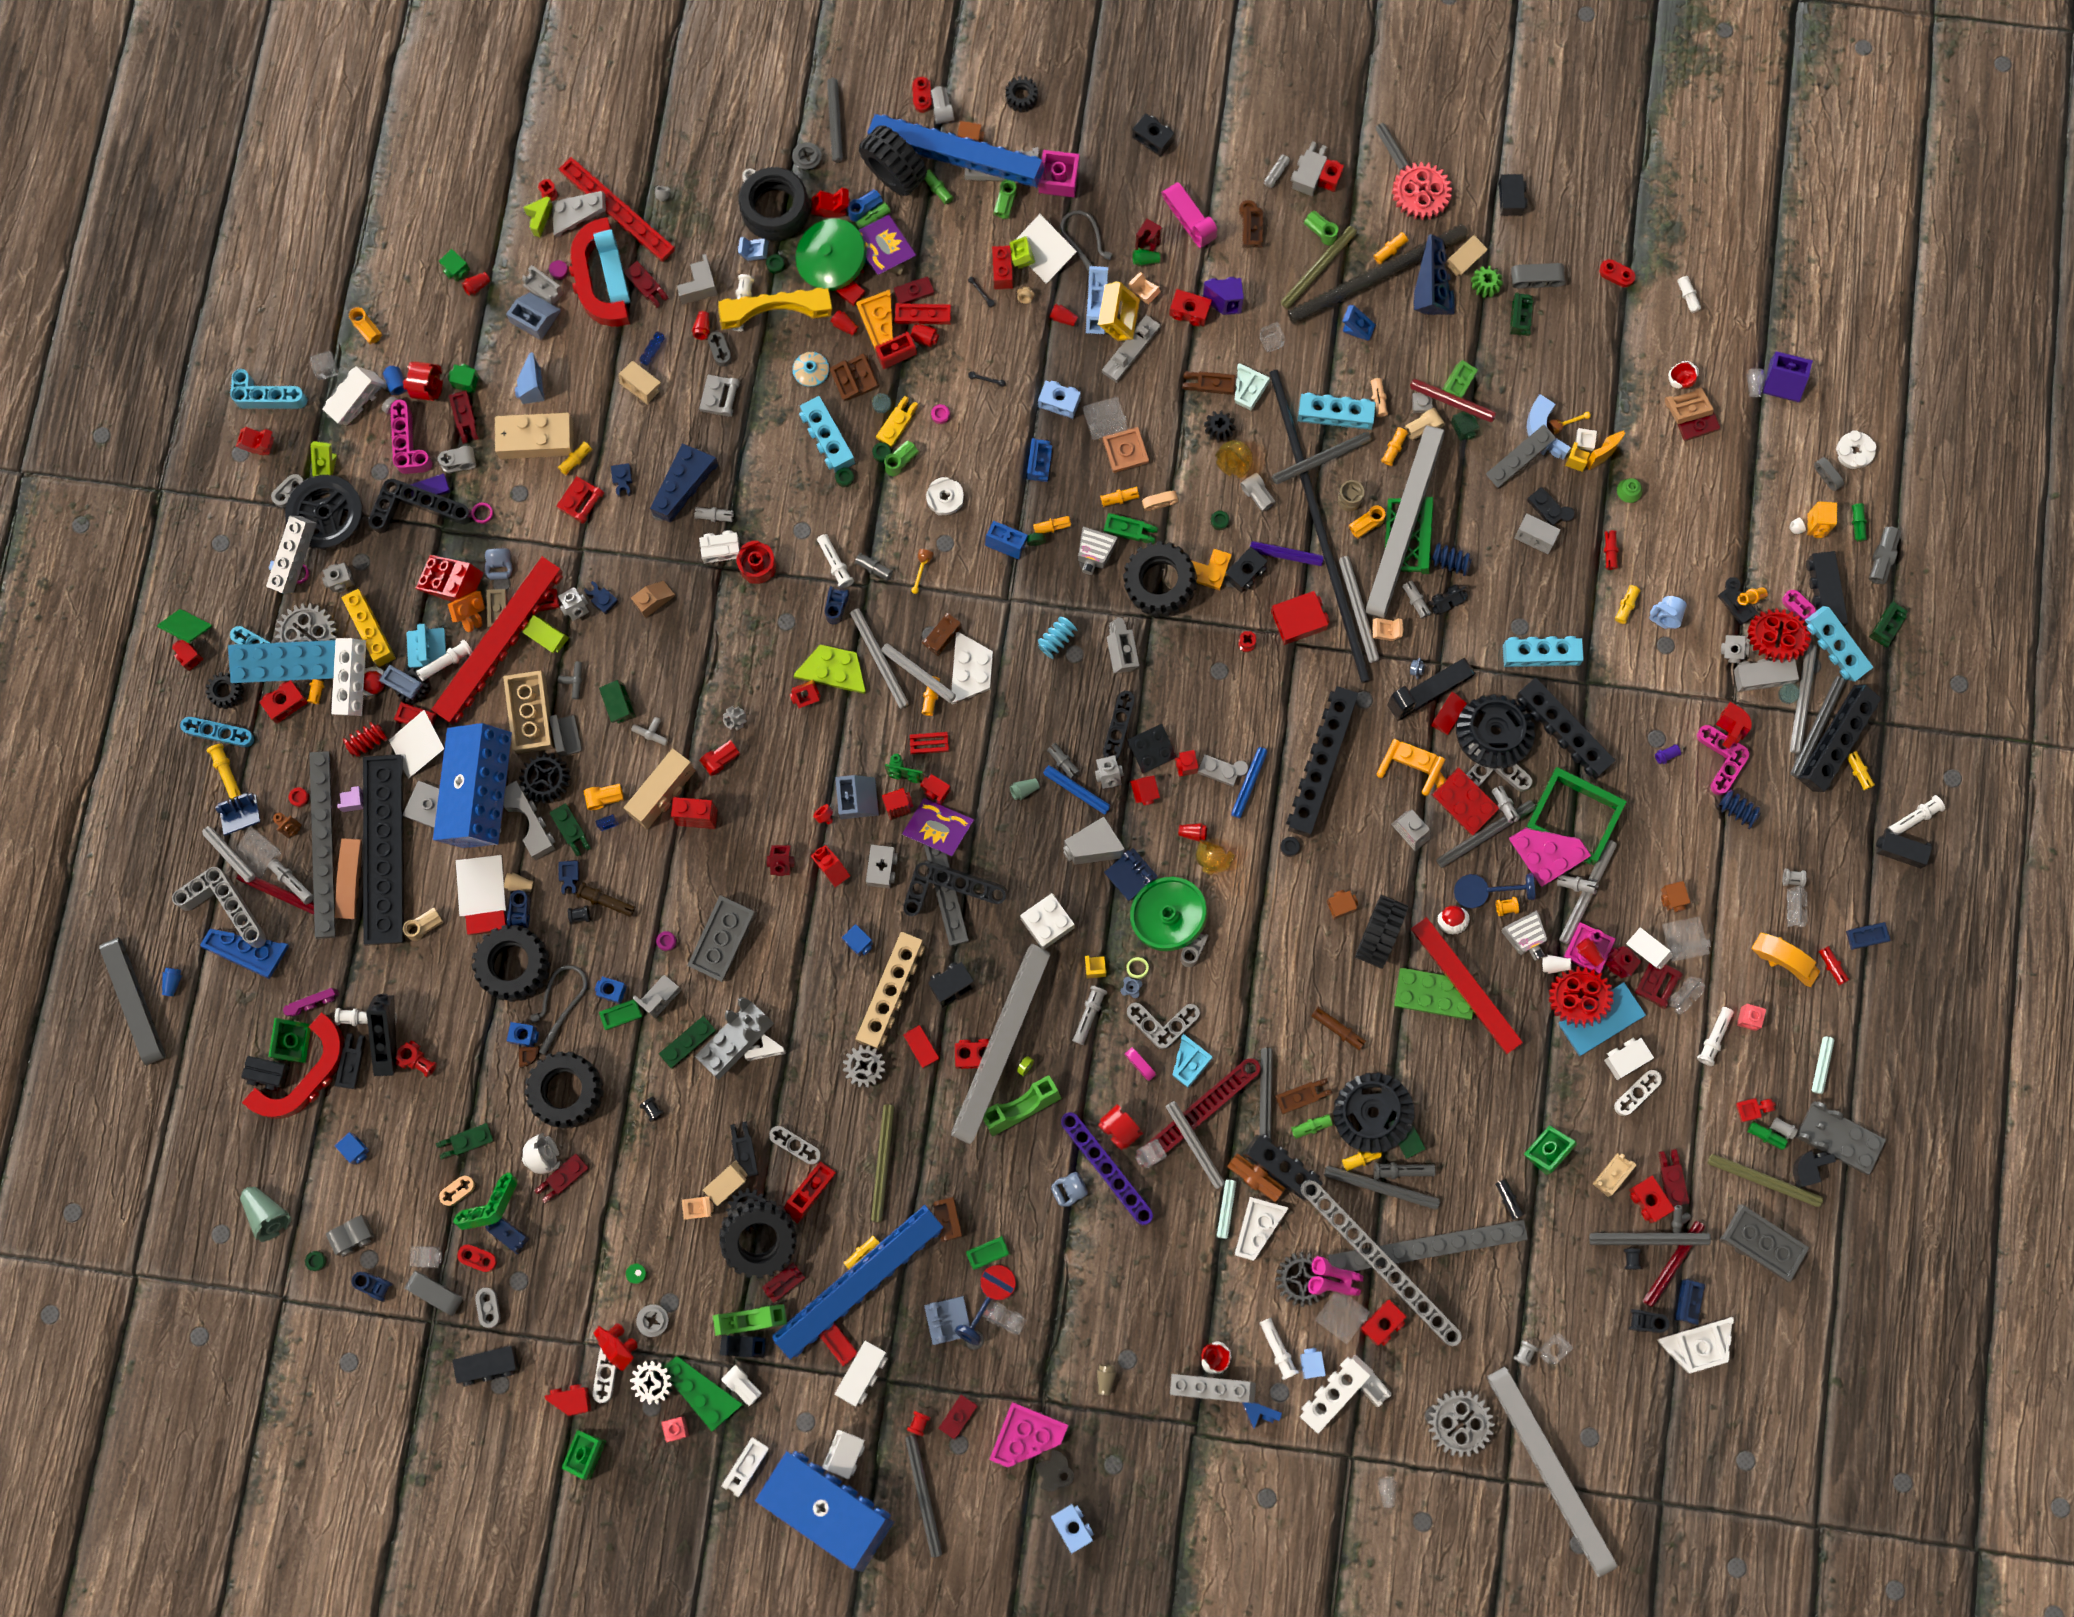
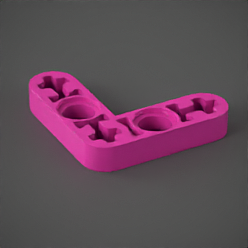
M1704 725L1697 732L1698 741L1726 758L1710 785L1711 791L1714 794L1723 795L1729 790L1746 763L1749 751L1740 743H1733L1729 749H1720L1718 741H1725L1727 735L1712 726ZM1709 731L1710 737L1704 738L1703 732ZM1718 736L1714 743H1711V741L1713 740L1712 738ZM1741 751L1743 757L1737 763L1733 762L1737 757V753ZM1732 766L1735 770L1734 775H1728L1725 772V767ZM1723 778L1727 779L1722 785L1723 788L1718 790L1717 784H1719Z

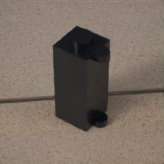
M1887 828L1876 841V847H1878L1876 854L1920 869L1927 865L1932 850L1931 843L1927 842L1925 845L1890 833V829Z

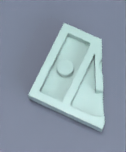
M1239 363L1237 365L1235 403L1252 411L1269 384L1270 378Z

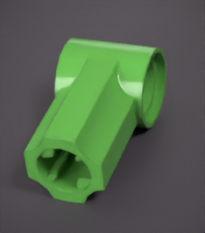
M1006 179L1000 184V192L993 213L998 218L1005 219L1010 216L1017 193L1014 181ZM1006 188H1011L1013 191L1007 193L1004 190Z
M1316 211L1311 212L1305 219L1304 225L1317 234L1323 244L1331 246L1337 240L1338 226L1335 223L1328 222Z
M907 440L894 453L886 456L884 462L888 475H899L902 468L919 453L911 441ZM891 463H896V464H898V465L895 466V467H890V466H889V464H891Z

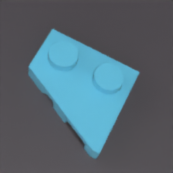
M1183 1034L1176 1058V1065L1174 1066L1173 1077L1189 1088L1213 1060V1057Z

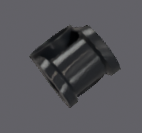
M1630 1309L1632 1319L1628 1330L1663 1333L1669 1328V1320L1665 1315ZM1656 1318L1663 1321V1328L1660 1330L1654 1326Z

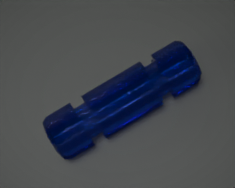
M658 331L654 334V339H651L644 350L645 353L639 358V361L646 366L649 365L651 358L654 357L659 349V344L665 339V336Z

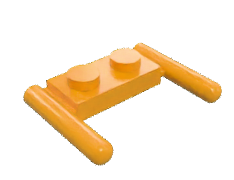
M1393 739L1377 772V776L1379 778L1384 777L1393 759L1396 762L1430 774L1422 790V794L1428 796L1446 759Z

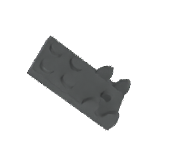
M720 895L687 966L724 982L742 941L749 934V925L755 920L757 912Z
M738 998L739 1012L734 1013L732 1010H726L725 1019L728 1023L695 1055L718 1080L774 1024L748 998Z
M1821 1102L1811 1103L1795 1138L1822 1152H1826L1828 1155L1834 1154L1835 1159L1866 1175H1870L1886 1139L1844 1118L1841 1112L1827 1109V1106Z
M1738 1205L1736 1208L1737 1212L1719 1241L1734 1247L1737 1253L1748 1256L1783 1280L1791 1282L1809 1247L1746 1206Z

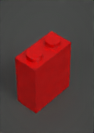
M1315 591L1272 606L1271 613L1284 645L1327 630L1328 623H1330L1329 617L1326 612L1323 613L1321 608L1323 606L1322 600L1319 595L1316 596Z
M673 797L671 817L677 826L716 829L718 810L712 800Z

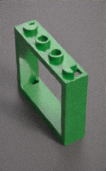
M1556 767L1526 828L1549 832L1535 825L1556 781L1614 809L1615 811L1595 852H1590L1591 856L1582 861V863L1595 865L1627 801Z

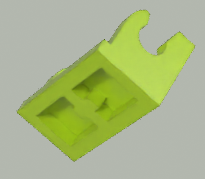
M533 615L523 630L524 634L552 653H555V651L558 653L569 639L561 631Z

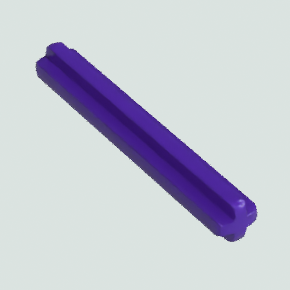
M1252 541L1250 545L1259 554L1316 566H1322L1324 559L1323 555Z

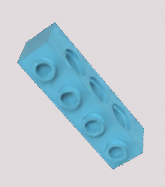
M1314 393L1301 394L1297 422L1371 430L1374 420L1375 402H1371L1369 399L1353 400L1350 397L1334 398L1332 395L1316 396ZM1314 406H1320L1322 410H1315ZM1332 408H1339L1341 412L1336 413ZM1351 410H1357L1359 414L1354 415L1351 413Z
M820 396L800 405V418L803 423H808L810 427L808 432L812 439L816 438L818 441L816 446L821 454L824 453L827 457L825 462L828 468H833L836 474L839 469L848 468L855 464L851 451ZM815 418H821V419H822V420H821L820 422H818V423H814V422H813V420H814ZM824 433L830 434L828 438L821 437ZM834 448L839 449L835 454L830 453Z
M1822 606L1805 619L1808 624L1806 626L1808 631L1812 635L1815 634L1817 636L1819 646L1823 650L1828 651L1830 654L1828 656L1834 665L1839 666L1841 669L1839 672L1845 680L1856 681L1873 668L1829 607ZM1826 625H1828L1830 630L1829 633L1825 635L1823 633V628ZM1839 640L1841 646L1836 650L1834 644ZM1850 655L1852 661L1847 665L1845 659Z
M1554 636L1547 637L1546 639L1529 637L1527 640H1519L1518 637L1508 638L1503 644L1504 667L1580 666L1583 662L1582 638L1576 639L1575 636H1568L1565 639H1557ZM1525 648L1528 651V654L1524 655L1520 653L1519 649ZM1538 648L1546 649L1547 654H1541ZM1557 648H1564L1566 654L1559 653Z

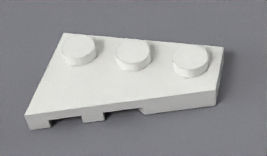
M1250 1197L1234 1256L1254 1261L1288 1208Z

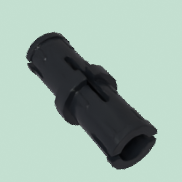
M1507 1178L1495 1183L1503 1199L1502 1203L1506 1205L1512 1220L1523 1216L1524 1213L1516 1200L1517 1196L1513 1194Z

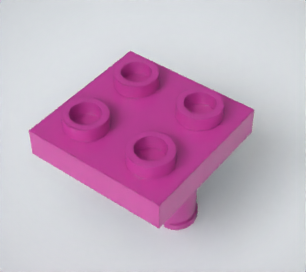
M1579 922L1563 958H1571V962L1583 968L1587 967L1590 971L1595 969V973L1599 974L1615 942V938L1604 934L1601 930H1596ZM1587 937L1594 941L1604 959L1597 967L1577 952V944Z

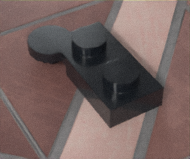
M1542 486L1527 498L1528 503L1552 526L1558 523L1559 520L1569 522L1574 517V511L1571 507L1561 508Z
M1731 577L1725 582L1726 589L1718 597L1740 625H1743L1758 612L1749 603L1747 605L1739 604L1738 596H1741V591L1738 590L1741 584L1737 578Z

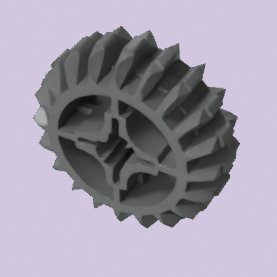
M1300 1252L1299 1259L1293 1253V1261L1286 1257L1285 1261L1288 1264L1285 1265L1282 1262L1279 1264L1283 1271L1276 1270V1273L1281 1275V1277L1275 1278V1281H1281V1285L1276 1286V1289L1283 1288L1284 1291L1280 1293V1296L1282 1297L1287 1294L1286 1302L1293 1298V1306H1296L1297 1302L1300 1301V1306L1304 1307L1306 1300L1308 1305L1311 1306L1312 1298L1315 1302L1320 1301L1317 1295L1305 1296L1309 1280L1304 1282L1305 1285L1303 1286L1300 1281L1292 1280L1300 1277L1299 1274L1301 1273L1307 1279L1315 1277L1308 1275L1306 1272L1305 1264L1312 1267L1313 1261L1310 1260L1312 1257L1310 1253L1306 1259L1303 1252ZM1299 1263L1297 1275L1286 1276L1289 1268ZM1287 1283L1297 1285L1299 1296L1290 1291Z

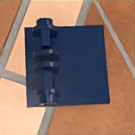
M246 792L243 795L234 797L235 802L231 798L229 802H220L218 806H215L217 813H220L224 836L261 822L256 794L253 795V793Z
M1134 848L1127 850L1123 857L1104 871L1106 876L1128 901L1135 897L1143 887L1158 878Z

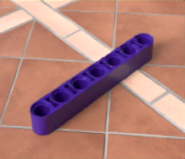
M1072 1112L1064 1114L1061 1119V1125L1068 1136L1139 1225H1148L1153 1218L1151 1209L1078 1116ZM1066 1118H1074L1076 1121L1075 1125L1067 1127L1064 1123ZM1079 1133H1085L1088 1136V1140L1080 1143L1076 1137ZM1096 1148L1100 1151V1156L1098 1158H1091L1089 1151ZM1104 1164L1111 1165L1112 1172L1110 1174H1104L1101 1171V1167ZM1115 1180H1122L1125 1184L1124 1188L1121 1190L1115 1189L1113 1186ZM1129 1195H1133L1137 1199V1203L1133 1206L1126 1203V1197ZM1146 1211L1149 1214V1219L1144 1222L1139 1220L1138 1213Z

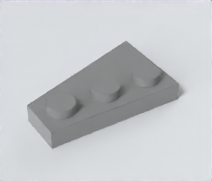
M599 191L553 201L554 236L558 238L562 236L564 231L572 230L580 222L588 221L606 211L605 193Z

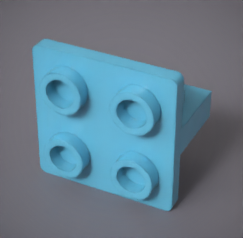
M417 624L416 631L407 632L409 668L424 667L446 654L444 628L428 629L425 624Z

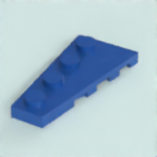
M209 929L200 944L201 948L267 979L271 978L289 947L286 943L280 944L266 940L262 947L254 948L239 935Z

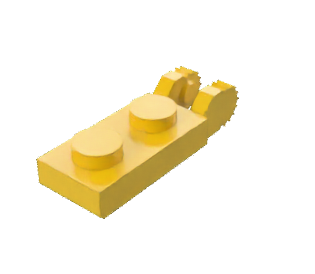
M906 396L899 402L898 407H895L876 435V439L888 444L891 448L911 421L912 415L918 407V403L913 402L907 413L902 411L909 400Z

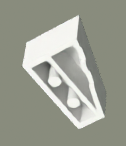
M356 366L350 370L346 380L337 387L335 394L326 401L323 410L338 424L347 426L364 410L362 406L369 399L373 401L376 398L374 394L381 388L386 389L388 386L374 371Z

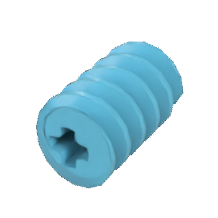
M1064 617L1058 618L1059 623H1053L1054 628L1050 627L1048 629L1049 634H1043L1044 639H1038L1039 648L1051 659H1054L1052 652L1059 653L1057 646L1064 648L1062 641L1069 643L1068 635L1074 637L1072 630L1078 631Z

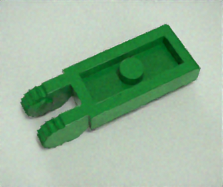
M1108 513L1103 533L1144 543L1152 542L1154 544L1156 539L1143 535L1142 531L1157 533L1158 528L1145 524L1143 521Z

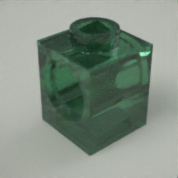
M1462 411L1452 417L1451 424L1460 441L1465 439L1471 440L1477 436L1480 427L1474 415Z

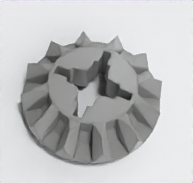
M658 1305L643 1307L636 1319L639 1331L648 1337L661 1335L667 1328L669 1321L667 1312ZM656 1314V1320L660 1325L653 1324L650 1327V1322L645 1317H653Z

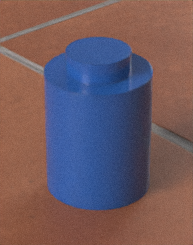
M393 365L388 366L383 372V377L390 394L400 395L405 393L407 390L403 388L404 376L401 369Z

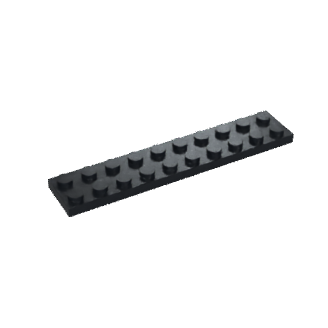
M403 756L363 757V941L365 946L404 943Z

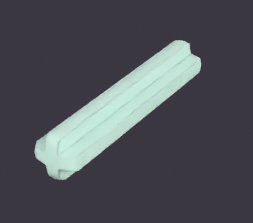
M1825 1036L1822 1039L1812 1086V1092L1822 1094L1824 1092L1834 1038Z
M1228 1179L1225 1181L1217 1237L1227 1239L1236 1188V1181Z

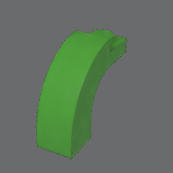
M784 1304L713 1315L716 1336L787 1325Z

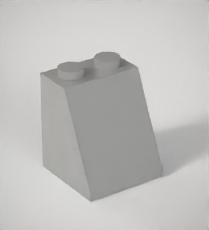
M1104 817L1064 840L1063 853L1067 860H1072L1074 864L1114 860L1124 856V847Z

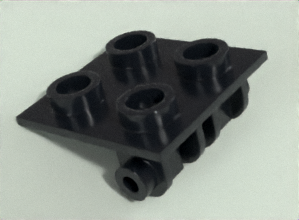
M1162 723L1128 739L1129 748L1133 751L1142 774L1177 758Z

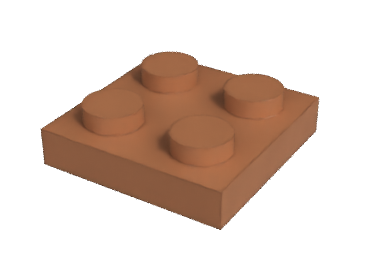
M1138 427L1102 437L1113 473L1149 463Z

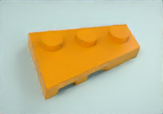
M890 290L856 302L874 349L876 345L879 346V344L885 343L889 339L892 340Z

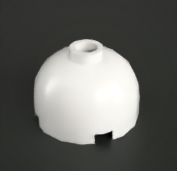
M544 1133L529 1139L523 1148L522 1161L524 1165L537 1174L552 1172L558 1169L560 1161L557 1162L556 1158L559 1155L558 1148L550 1136H543Z

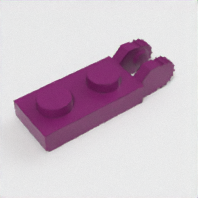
M329 988L284 1006L283 1013L286 1016L293 1017L300 1015L303 1009L305 1011L315 1009L316 1004L321 1002L323 1004L335 1001V997L340 996L338 989Z

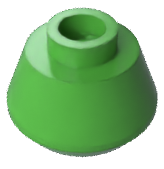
M1624 479L1617 486V494L1624 502L1633 503L1642 496V486L1636 479Z

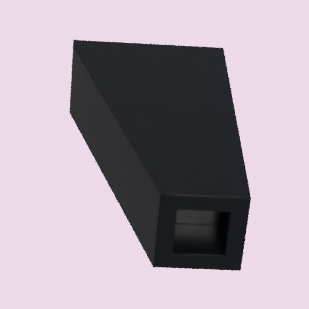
M383 993L374 996L366 1010L374 1076H393L397 1069V1064L395 1063L397 1061L395 1059L397 1057L394 995Z

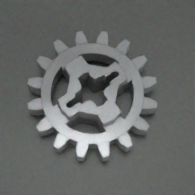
M859 1045L858 1051L852 1048L853 1054H846L849 1060L843 1061L847 1065L843 1071L849 1073L846 1075V1078H852V1085L858 1082L859 1088L863 1084L869 1088V1083L871 1082L877 1085L875 1080L877 1078L882 1080L880 1073H885V1069L881 1068V1066L886 1063L885 1061H880L883 1055H876L878 1051L876 1048L870 1051L869 1045H867L866 1049ZM861 1054H869L872 1057L864 1058ZM856 1059V1065L851 1069L852 1062ZM863 1062L865 1064H868V1069L866 1071H864V1069L860 1070V1068L862 1067L861 1063ZM877 1064V1070L873 1075V1066ZM859 1075L867 1076L868 1079H859L857 1077Z

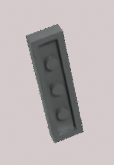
M1543 424L1489 470L1486 475L1499 489L1553 443L1556 437Z

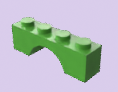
M1048 1075L1033 1083L1030 1089L1020 1098L1010 1103L995 1104L988 1108L984 1114L983 1121L993 1137L1059 1101L1061 1097L1051 1077Z

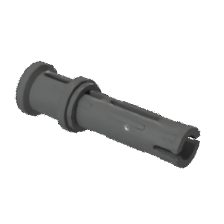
M1374 1162L1373 1174L1375 1180L1379 1178L1395 1180L1397 1177L1405 1176L1434 1177L1435 1166L1434 1164L1397 1165L1395 1162L1390 1164Z

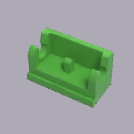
M1463 360L1454 367L1442 390L1462 398L1478 369Z

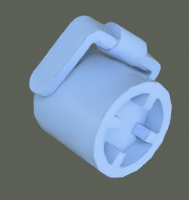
M1675 596L1664 597L1662 602L1653 606L1649 619L1664 629L1679 628L1687 604L1683 599Z

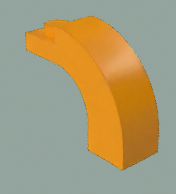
M1760 933L1751 948L1761 959L1779 964L1792 972L1805 986L1811 987L1820 973V970L1815 966L1816 962L1810 956L1777 937Z

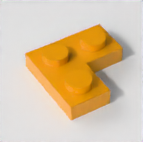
M1213 549L1208 565L1192 561L1197 573L1196 583L1220 590L1232 554Z

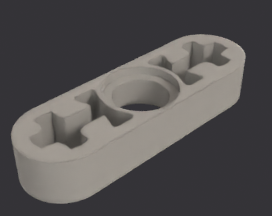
M781 1126L771 1129L769 1136L776 1145L809 1165H816L821 1160V1152L805 1140ZM783 1131L782 1135L788 1139L786 1146H783L784 1140L780 1138L775 1140V1132ZM793 1140H798L801 1143V1148L798 1151L790 1149V1143ZM805 1145L808 1146L806 1150L810 1153L816 1151V1160L811 1159L809 1161V1156L803 1153V1156L799 1155L803 1152Z

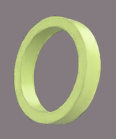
M1133 958L1127 964V973L1134 979H1141L1148 973L1149 966L1143 958ZM1135 961H1141L1146 965V971L1141 975H1134L1130 972L1129 966Z

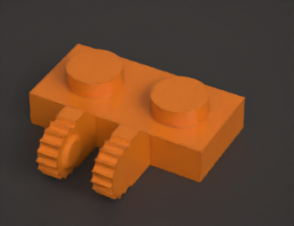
M480 591L470 593L448 604L452 622L462 621L465 631L471 632L474 630V627H482V619L478 612L484 610L485 606Z

